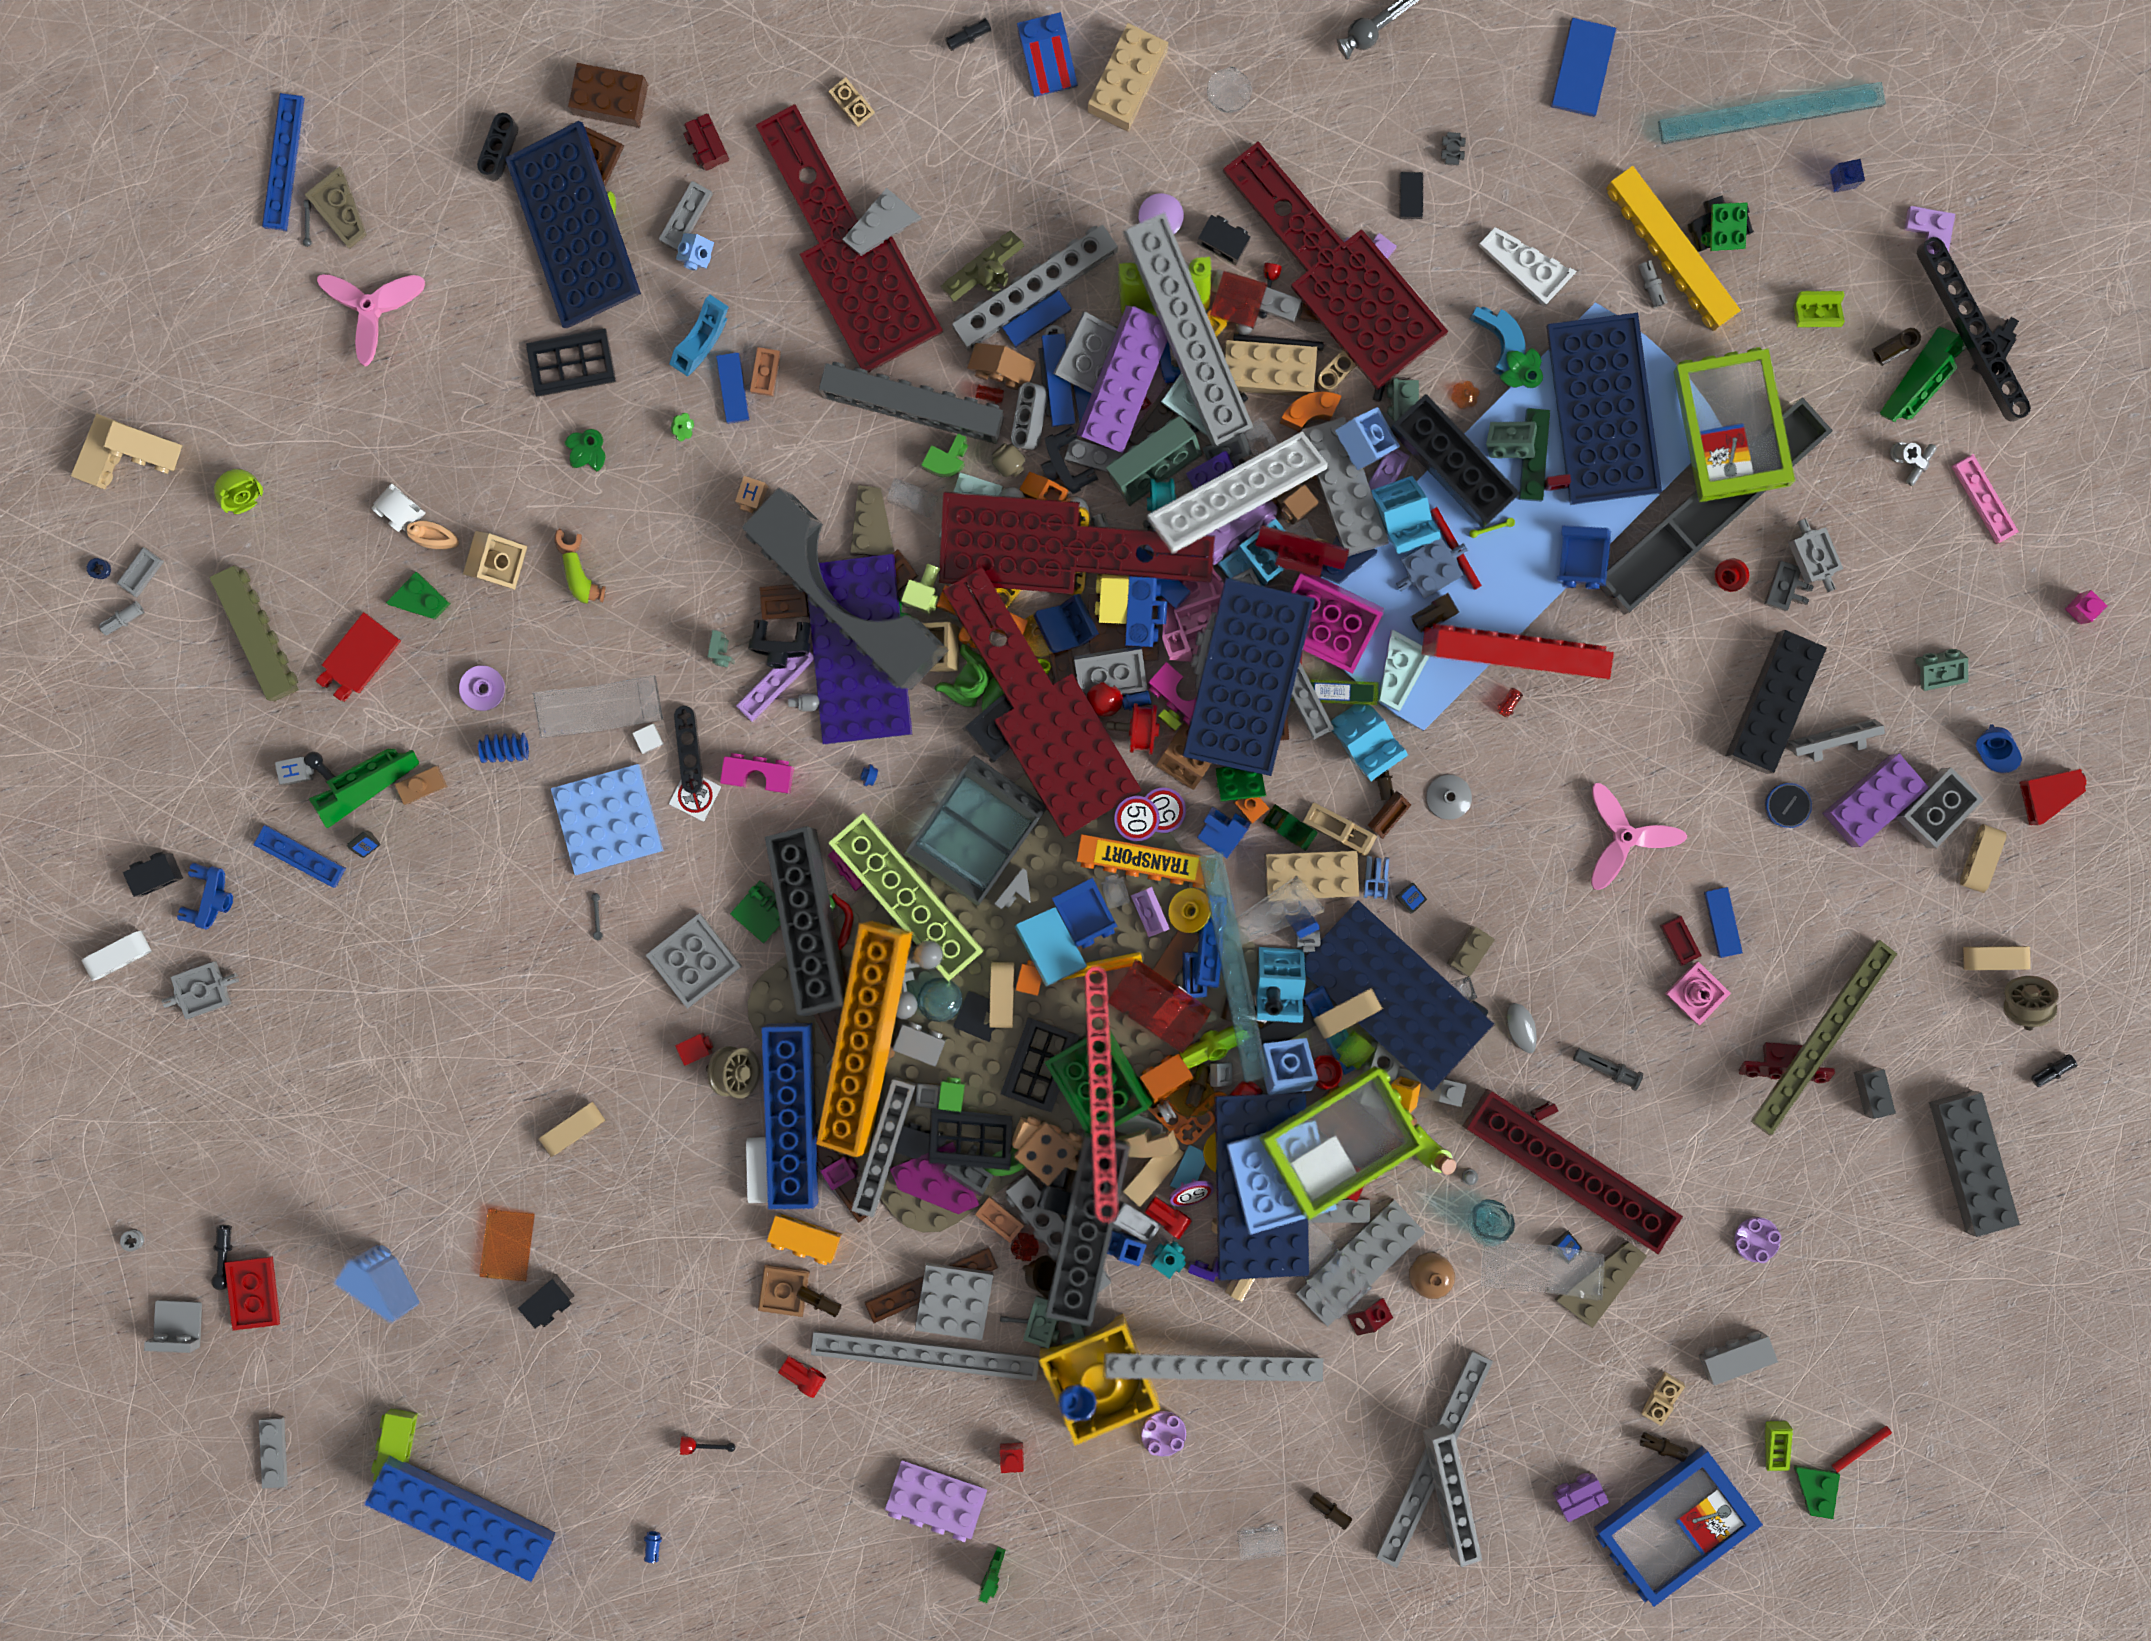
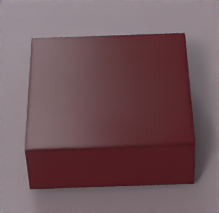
M1570 474L1547 477L1544 483V491L1566 489L1571 483Z
M1550 1101L1531 1110L1533 1118L1537 1121L1558 1112L1556 1105Z

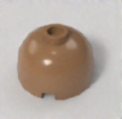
M1427 1252L1419 1255L1413 1265L1410 1266L1409 1280L1411 1286L1419 1295L1428 1299H1439L1446 1296L1452 1290L1455 1283V1272L1452 1264L1444 1256L1434 1252Z

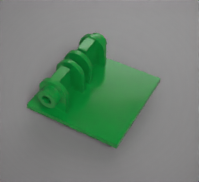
M1748 202L1712 204L1711 232H1706L1701 237V242L1705 246H1710V251L1746 249Z
M1232 767L1215 768L1217 789H1219L1221 801L1266 797L1262 774Z
M759 880L755 886H752L748 891L749 893L730 915L764 944L781 923L775 893Z

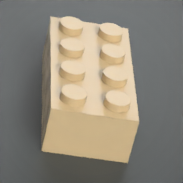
M1127 23L1088 103V113L1129 131L1166 56L1168 42Z
M1226 341L1224 357L1239 392L1299 397L1314 393L1317 347Z
M1357 851L1264 855L1266 900L1359 896Z

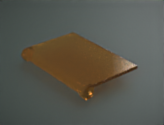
M488 1208L479 1277L526 1281L535 1214Z

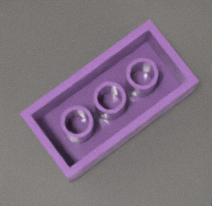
M1900 753L1890 754L1822 814L1851 847H1862L1929 787Z

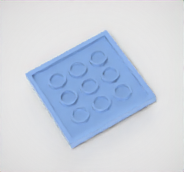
M639 764L551 788L575 876L663 851Z
M1315 1120L1302 1122L1276 1139L1291 1166L1293 1161L1321 1145ZM1265 1133L1226 1144L1249 1234L1305 1219L1259 1139ZM1334 1204L1327 1210L1323 1211L1322 1213L1336 1210V1204Z

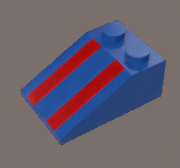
M1061 12L1017 23L1018 36L1034 97L1077 87L1078 84Z

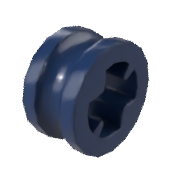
M94 558L88 562L87 572L93 578L105 579L111 573V566L103 559ZM97 564L103 566V571L100 570L101 574L95 572V567L98 568Z

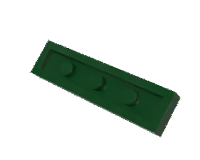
M1526 409L1525 422H1536L1537 425L1534 441L1535 457L1522 458L1519 500L1543 501L1550 410Z

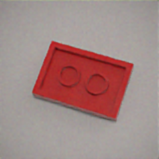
M273 1256L225 1262L232 1331L281 1324Z

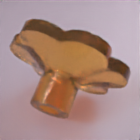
M1465 381L1463 384L1457 383L1454 386L1451 399L1457 403L1460 409H1465L1467 406L1474 407L1477 404V397L1480 392L1478 388L1474 387L1472 382Z

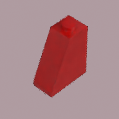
M2081 769L2063 771L2019 782L2029 826L2044 824L2086 792L2087 780Z

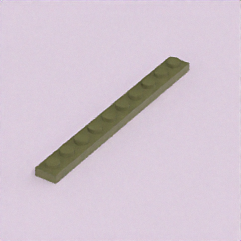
M1876 940L1751 1119V1122L1767 1135H1773L1896 957L1897 953L1881 940Z

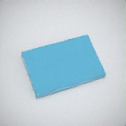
M1056 907L1015 925V929L1046 987L1087 967Z

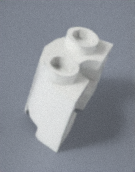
M392 483L378 497L371 508L379 516L383 517L385 515L390 519L388 524L398 532L401 529L407 532V525L419 521L426 513Z

